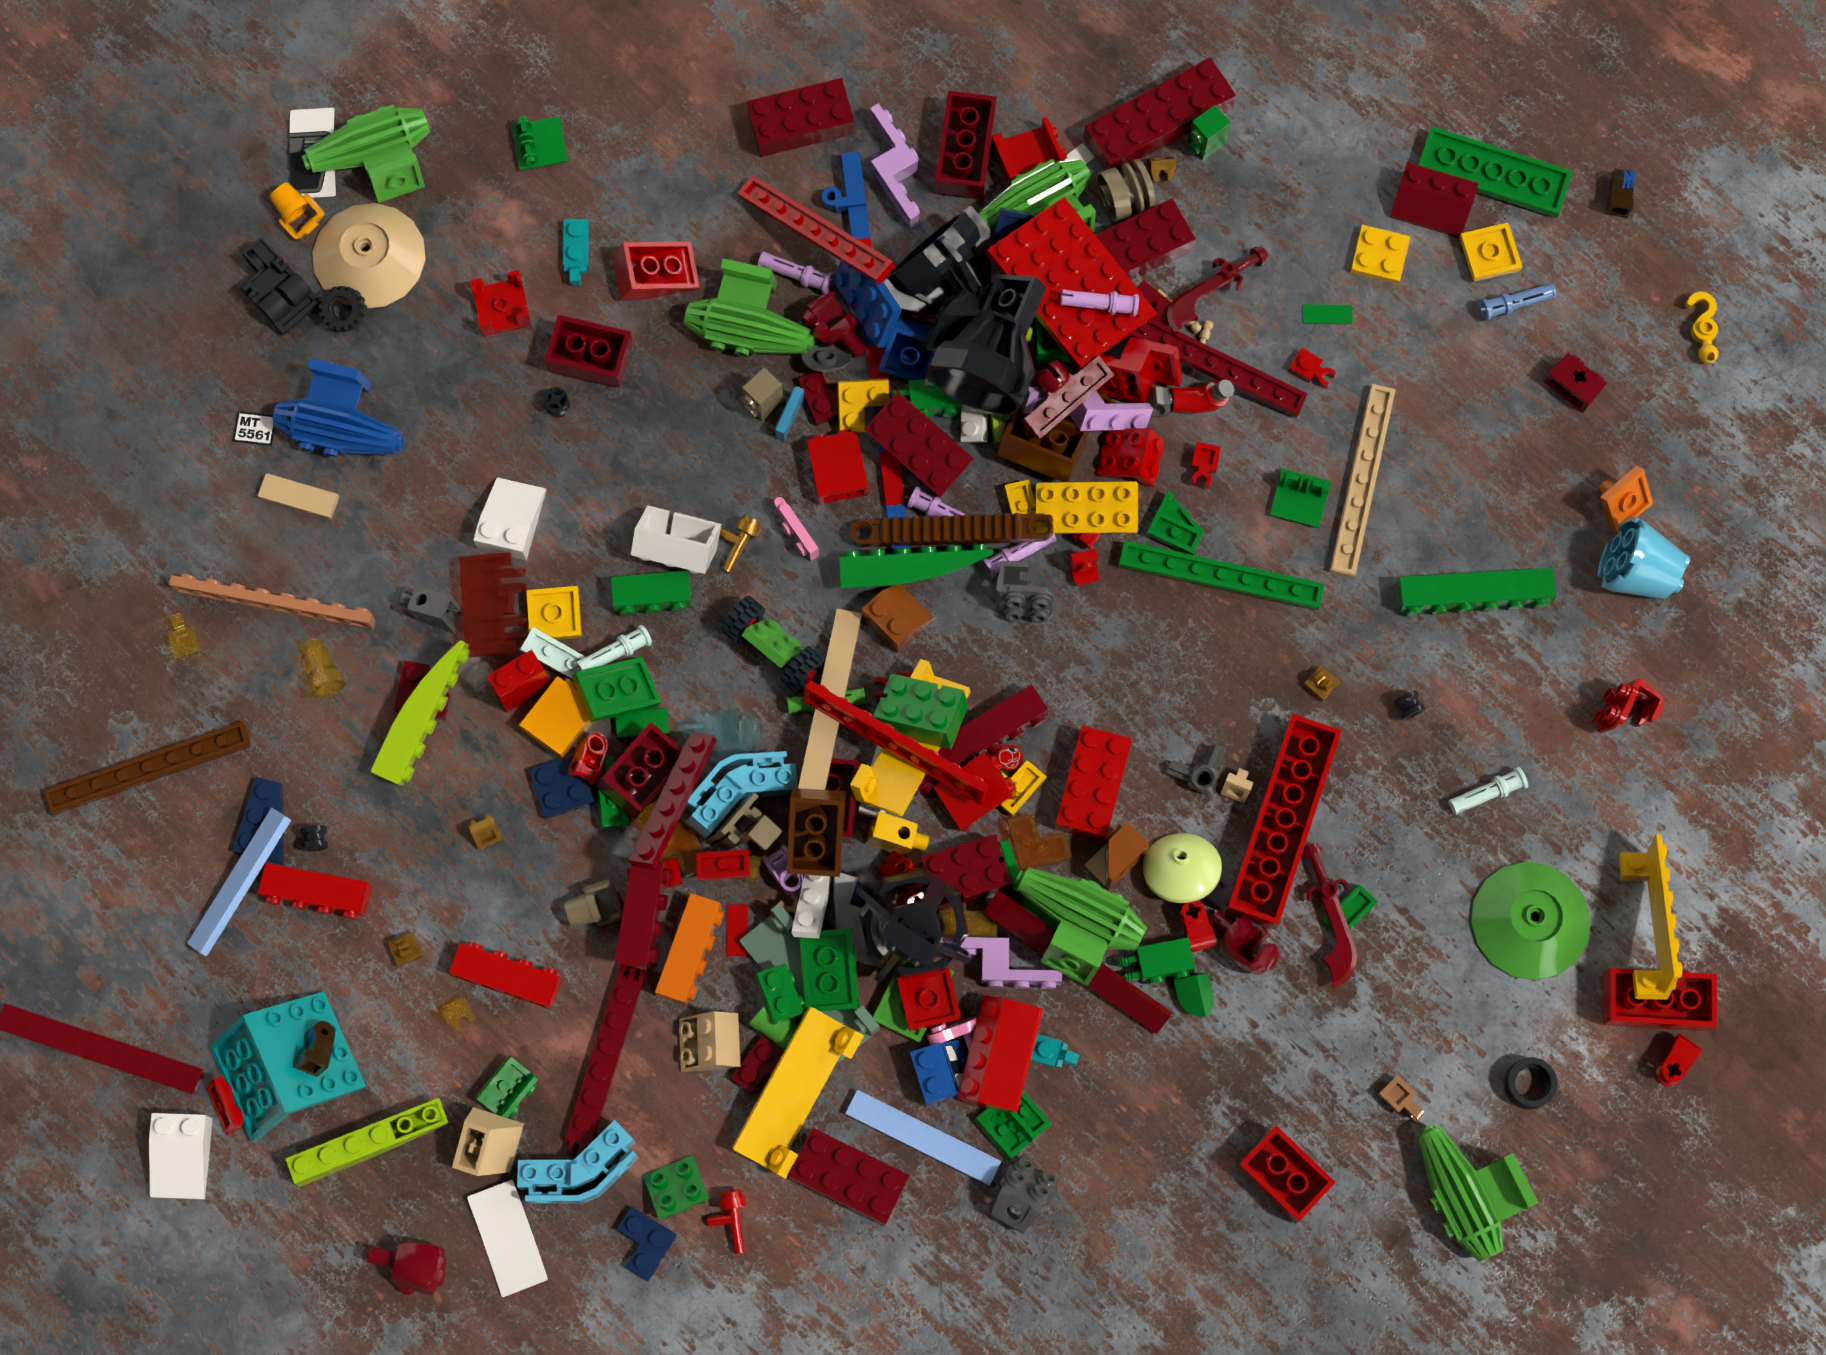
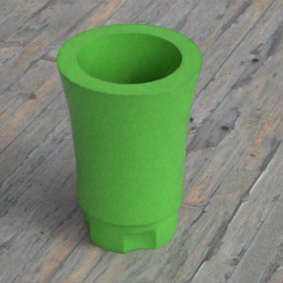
M766 1005L749 1023L750 1026L763 1033L782 1050L787 1048L799 1026L793 1019L773 1025Z

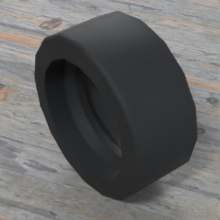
M1535 1057L1523 1058L1511 1065L1505 1074V1093L1510 1101L1519 1108L1527 1110L1538 1109L1549 1103L1556 1094L1558 1087L1556 1073L1551 1065L1543 1059ZM1525 1068L1537 1069L1545 1077V1092L1537 1099L1524 1098L1516 1089V1076Z

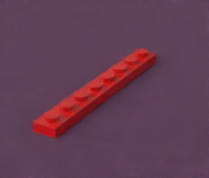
M754 175L737 193L745 202L879 285L895 267V264L889 258Z
M811 680L806 685L803 698L805 703L975 803L981 805L985 800L989 785L979 776L971 775L957 763L949 762L936 751L920 745L914 738L896 731L892 725L883 723L874 718L868 711L861 710L852 705L846 698L838 697L824 685L816 684Z

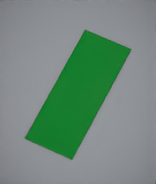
M1303 304V323L1353 324L1352 305Z

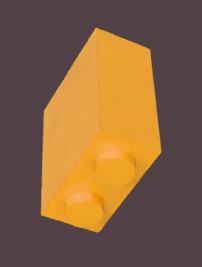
M557 676L519 726L524 733L557 757L563 759L566 758L592 723L575 683L568 678L562 680Z

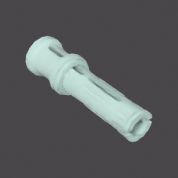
M639 625L637 630L627 635L622 634L618 636L616 642L576 661V668L578 671L604 666L623 655L629 657L633 655V651L643 646H651V637L643 625Z
M1516 767L1511 773L1504 776H1495L1492 782L1449 799V805L1452 812L1457 815L1498 796L1505 798L1508 796V793L1519 788L1526 789L1528 788V781L1523 770L1520 767Z

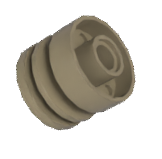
M1140 159L1131 161L1130 165L1128 163L1122 164L1121 174L1115 167L1097 174L1101 201L1114 222L1130 217L1132 213L1131 205L1137 213L1144 212V207L1147 210L1155 207L1156 199L1153 183Z

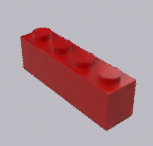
M265 863L258 894L268 904L280 905L281 902L291 903L290 907L306 910V906L316 908L318 913L331 915L332 911L342 913V917L357 920L358 916L366 917L372 885L367 881Z
M469 941L468 945L460 943L449 971L452 977L552 1010L563 981L560 976H557L558 971L544 966L542 970L532 967V962L518 958L517 962L507 959L508 954L498 950H493V953L483 951L484 947Z

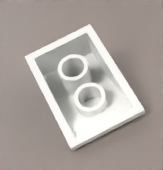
M497 477L481 513L473 541L477 549L527 561L546 494V488Z
M152 1113L149 1135L151 1198L205 1200L213 1118L207 1115Z

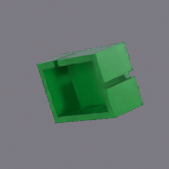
M891 674L883 692L885 698L881 697L873 717L883 723L892 725L896 731L914 738L917 742L951 750L968 709L964 690L944 685L941 686V689H938V685L935 683Z

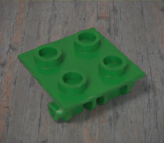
M521 116L518 118V122L512 125L520 170L569 162L560 116L531 122L526 116Z
M1282 468L1270 515L1319 528L1331 481Z
M693 1155L643 1175L659 1220L663 1218L668 1219L669 1216L678 1212L683 1213L684 1209L690 1210V1207L702 1202L705 1204V1201L710 1199Z

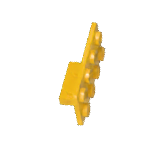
M1037 483L1036 514H1045L1050 517L1054 526L1053 534L1137 533L1138 483ZM1043 521L1036 523V533L1043 534L1047 531V523Z

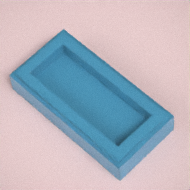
M797 386L794 387L775 428L777 439L785 442L804 401V389Z

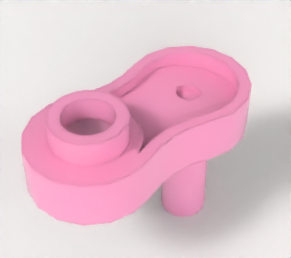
M977 1017L966 1018L948 1026L941 1024L930 1027L931 1032L927 1034L929 1044L943 1043L963 1035L968 1050H970Z

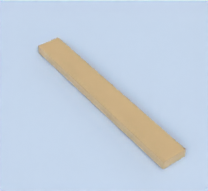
M1376 384L1370 385L1329 570L1330 573L1354 578L1356 575L1396 389Z
M842 609L836 610L821 685H824L838 697L845 698L862 613ZM816 708L798 788L825 790L839 722Z

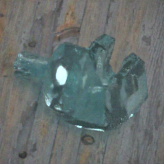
M735 709L728 710L725 715L709 711L705 714L703 722H685L683 725V729H693V731L683 732L686 739H688L690 732L714 735L717 742L712 751L721 754L753 751L761 739L759 720L754 715H747L739 721L740 711Z

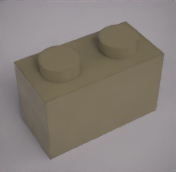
M766 368L759 371L742 387L744 409L751 417L755 418L757 416L761 421H764L784 402L782 384Z

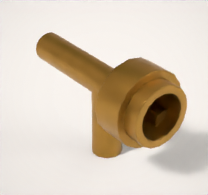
M743 515L735 525V528L741 531L739 535L721 527L719 537L734 544L722 570L731 574L749 537L758 538L762 530L760 528L762 523L747 515Z

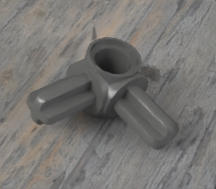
M1213 744L1204 764L1196 765L1195 768L1173 760L1169 764L1167 773L1188 782V787L1195 789L1202 795L1211 794L1217 787V780L1220 776V772L1217 770L1226 749L1220 745ZM1202 776H1209L1211 778V782L1207 786L1199 785L1198 780Z

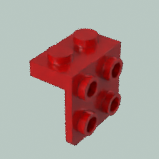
M1151 428L1107 430L1097 473L1101 477H1134L1145 487H1154L1156 477L1159 474L1160 457L1164 451V440Z

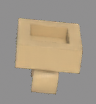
M1239 768L1237 775L1229 773L1220 794L1245 804L1253 785L1252 781L1246 779L1249 772Z

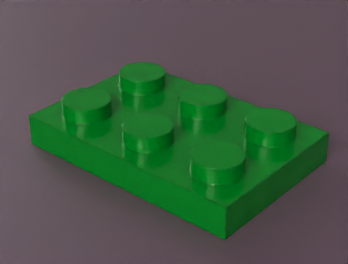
M643 657L578 671L572 676L591 723L658 707L661 703Z
M853 928L821 931L820 938L800 937L806 1011L809 1007H813L818 1011L860 1008Z

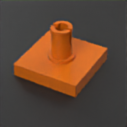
M1637 465L1617 483L1614 484L1606 480L1600 486L1602 494L1600 499L1610 531L1617 535L1620 532L1618 526L1629 517L1637 518L1653 504L1644 469Z

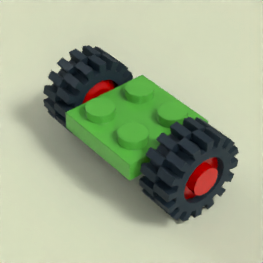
M750 595L740 600L739 604L734 606V609L728 613V617H725L724 622L720 626V631L735 644H739L745 638L780 668L789 664L781 675L780 682L793 693H801L810 680L813 681L814 677L819 674V670L823 668L826 659L811 646H807L804 649L800 641L786 634L776 621L767 618L759 622L763 618L766 609Z

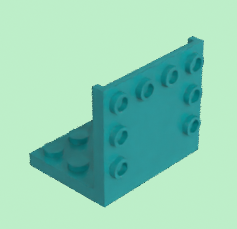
M324 991L244 1014L210 1045L221 1074L232 1087L233 1100L236 1107L238 1106L242 1110L244 1117L243 1125L251 1142L261 1139L291 1113L362 1091L366 1087ZM325 1021L331 1024L335 1030L334 1044L328 1068L318 1077L295 1069L293 1066L295 1058L305 1050V1034L316 1023Z

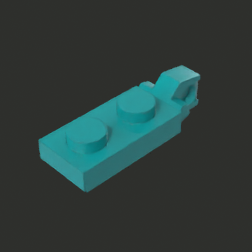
M564 219L563 267L565 273H570L571 287L581 286V273H587V269H589V219Z
M1037 1034L1031 1061L1052 1068H1061L1063 1063L1076 1066L1079 1054L1068 1051V1044L1062 1043V1041Z

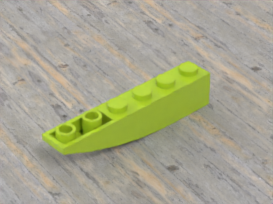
M460 640L421 680L393 722L370 772L398 785H404L405 782L411 780L415 768L412 767L415 759L421 758L426 747L423 742L427 734L431 735L436 727L437 721L434 719L437 712L444 709L448 697L445 695L449 687L453 688L458 680L459 674L456 673L460 663L464 664L469 656L468 643Z
M437 1098L285 1159L294 1184L301 1187L399 1147L449 1122L441 1100Z

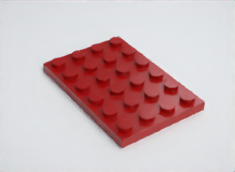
M1065 197L986 251V255L1001 274L1037 277L1047 287L1035 316L1078 370L1096 356H1101L1158 314ZM1065 289L1108 295L1110 292L1116 291L1120 295L1129 296L1138 294V312L1136 317H1132L1128 313L1116 312L1115 314H1110L1107 310L1061 306V291Z

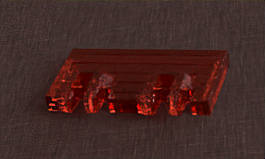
M511 552L459 557L464 642L469 644L467 649L470 650L468 658L518 653L517 642L525 641L529 632L506 633V627L526 626L529 624L528 617L504 618V615H515L514 593L527 591V584L521 582L503 584V579L525 576L526 569L521 567L501 569L502 566H512Z

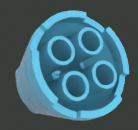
M1636 517L1625 519L1618 526L1620 531L1618 535H1616L1611 544L1607 542L1602 553L1598 568V577L1602 578L1603 582L1601 587L1612 592L1665 599L1673 592L1678 593L1684 584L1682 576L1689 565L1690 556L1686 555L1645 521Z

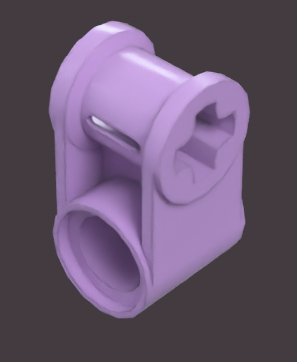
M783 844L780 846V850L768 857L763 856L761 858L782 891L788 896L791 893L798 896L801 892L803 876L802 874L787 873L788 849ZM795 877L799 880V883L796 887L791 888L785 885L786 880Z

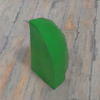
M1208 973L1174 980L1179 1002L1188 1013L1196 1017H1206L1211 1013L1213 994Z

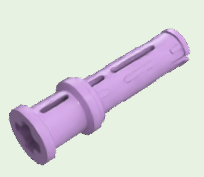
M764 251L761 253L758 261V266L772 269L776 273L796 279L804 287L811 286L822 290L823 294L829 292L833 283V273L829 272L826 274L820 272L811 265L804 267Z
M1062 289L1060 297L1062 299L1060 301L1061 306L1107 310L1110 314H1115L1116 312L1128 313L1132 317H1136L1139 306L1138 294H1133V296L1120 295L1116 291L1110 292L1108 295Z
M919 487L915 488L907 505L908 508L914 507L925 512L928 517L967 515L942 503L940 497H932L920 491Z
M1053 534L1051 538L1042 542H1021L1009 549L1001 548L998 554L988 559H982L981 564L988 577L994 579L996 574L999 573L1002 563L1019 561L1056 542V536Z

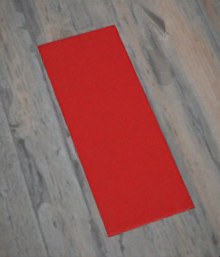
M727 904V956H748V952L740 943V939L748 934V904Z

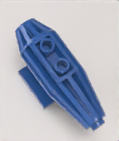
M311 358L308 369L314 375L307 398L279 402L273 413L274 427L299 444L300 449L313 452L314 448L323 450V454L331 457H337L338 454L345 456L347 454L396 455L398 451L403 450L405 444V437L402 436L401 430L356 410L361 392H369L371 382L359 369Z

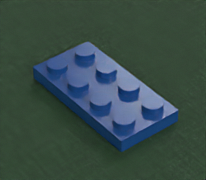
M841 261L833 279L835 286L876 347H886L902 311L901 307L883 281L879 285Z

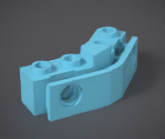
M787 751L734 754L720 761L691 794L684 811L688 808L692 815L686 820V823L706 839L739 799L747 798L753 793H756L759 797L790 796L793 788H798L796 764H784ZM742 765L728 772L717 785L711 781L718 772L730 766ZM776 765V767L772 768H759V766ZM708 790L711 795L703 806L696 804Z
M614 1120L574 1160H518L517 1187L520 1190H529V1195H525V1201L528 1204H584L600 1197L639 1159V1156L634 1151H629L636 1142ZM624 1151L626 1154L619 1159L620 1162L607 1170L606 1168ZM607 1174V1177L590 1191L580 1195H563V1190H575V1188L594 1179L598 1180L602 1175ZM536 1187H557V1192L542 1193L535 1192Z

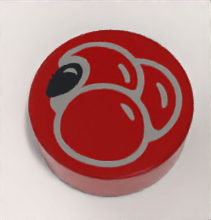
M1006 745L998 752L997 758L1003 766L1002 770L1014 772L1021 767L1023 754L1018 747Z

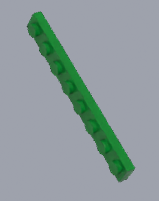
M1124 540L1119 567L1314 610H1319L1324 589V583L1126 540Z

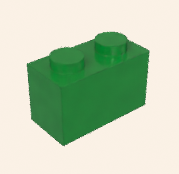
M1216 105L1192 121L1188 146L1191 152L1195 155L1198 154L1202 160L1224 146L1227 141L1231 122Z

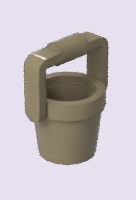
M604 880L583 888V894L564 902L565 911L572 927L594 922L597 926H603L622 919V906L624 903L619 890L615 889L611 880ZM608 887L609 896L618 913L604 917L603 908L596 891Z

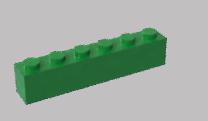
M1553 568L1400 577L1396 583L1399 613H1407V616H1418L1422 612H1432L1434 615L1447 613L1449 610H1457L1458 613H1469L1473 609L1482 608L1485 612L1498 610V607L1519 610L1524 608V606L1532 605L1536 609L1549 607V604H1552L1556 598Z

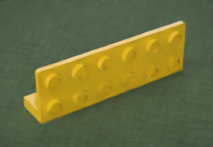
M920 659L910 677L935 683L938 685V689H941L942 685L962 689L965 692L966 699L971 692L969 687L934 676L930 662ZM918 742L925 748L932 749L937 753L940 749L937 746ZM883 748L873 767L861 764L850 786L856 801L898 816H903L926 773Z
M1655 834L1647 853L1621 852L1618 857L1621 880L1647 881L1658 970H1634L1632 976L1635 999L1667 1000L1671 991L1675 990L1678 978L1682 977V963L1678 962L1677 959L1679 939L1674 936L1676 916L1671 913L1673 892L1668 889L1670 869L1668 866H1665L1667 845L1662 843L1661 834Z
M809 1007L735 1140L732 1149L786 1179L799 1156L790 1150L794 1139L840 1055L842 1054L852 1059L864 1035L841 1024L817 1009Z

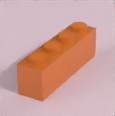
M690 893L655 991L657 997L684 1006L688 1005L689 1000H694L698 990V986L695 985L697 976L703 975L707 961L704 960L706 951L712 950L716 936L712 934L715 926L720 927L725 912L721 911L722 906L720 902Z

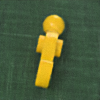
M1696 292L1689 297L1685 307L1690 309L1695 303L1701 302L1707 308V311L1692 326L1691 335L1696 342L1702 344L1698 353L1699 359L1703 363L1710 364L1718 358V350L1712 345V341L1718 333V326L1711 319L1717 310V303L1712 295L1706 292Z

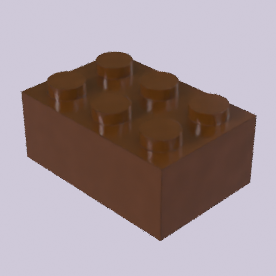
M1019 409L1016 416L1012 417L1003 434L997 455L1059 481L1069 482L1084 452L1090 431H1080L1076 424L1061 420L1042 438L1037 440L1022 421L1029 413L1023 414L1021 409Z
M793 788L790 797L788 874L840 877L843 856L846 791Z

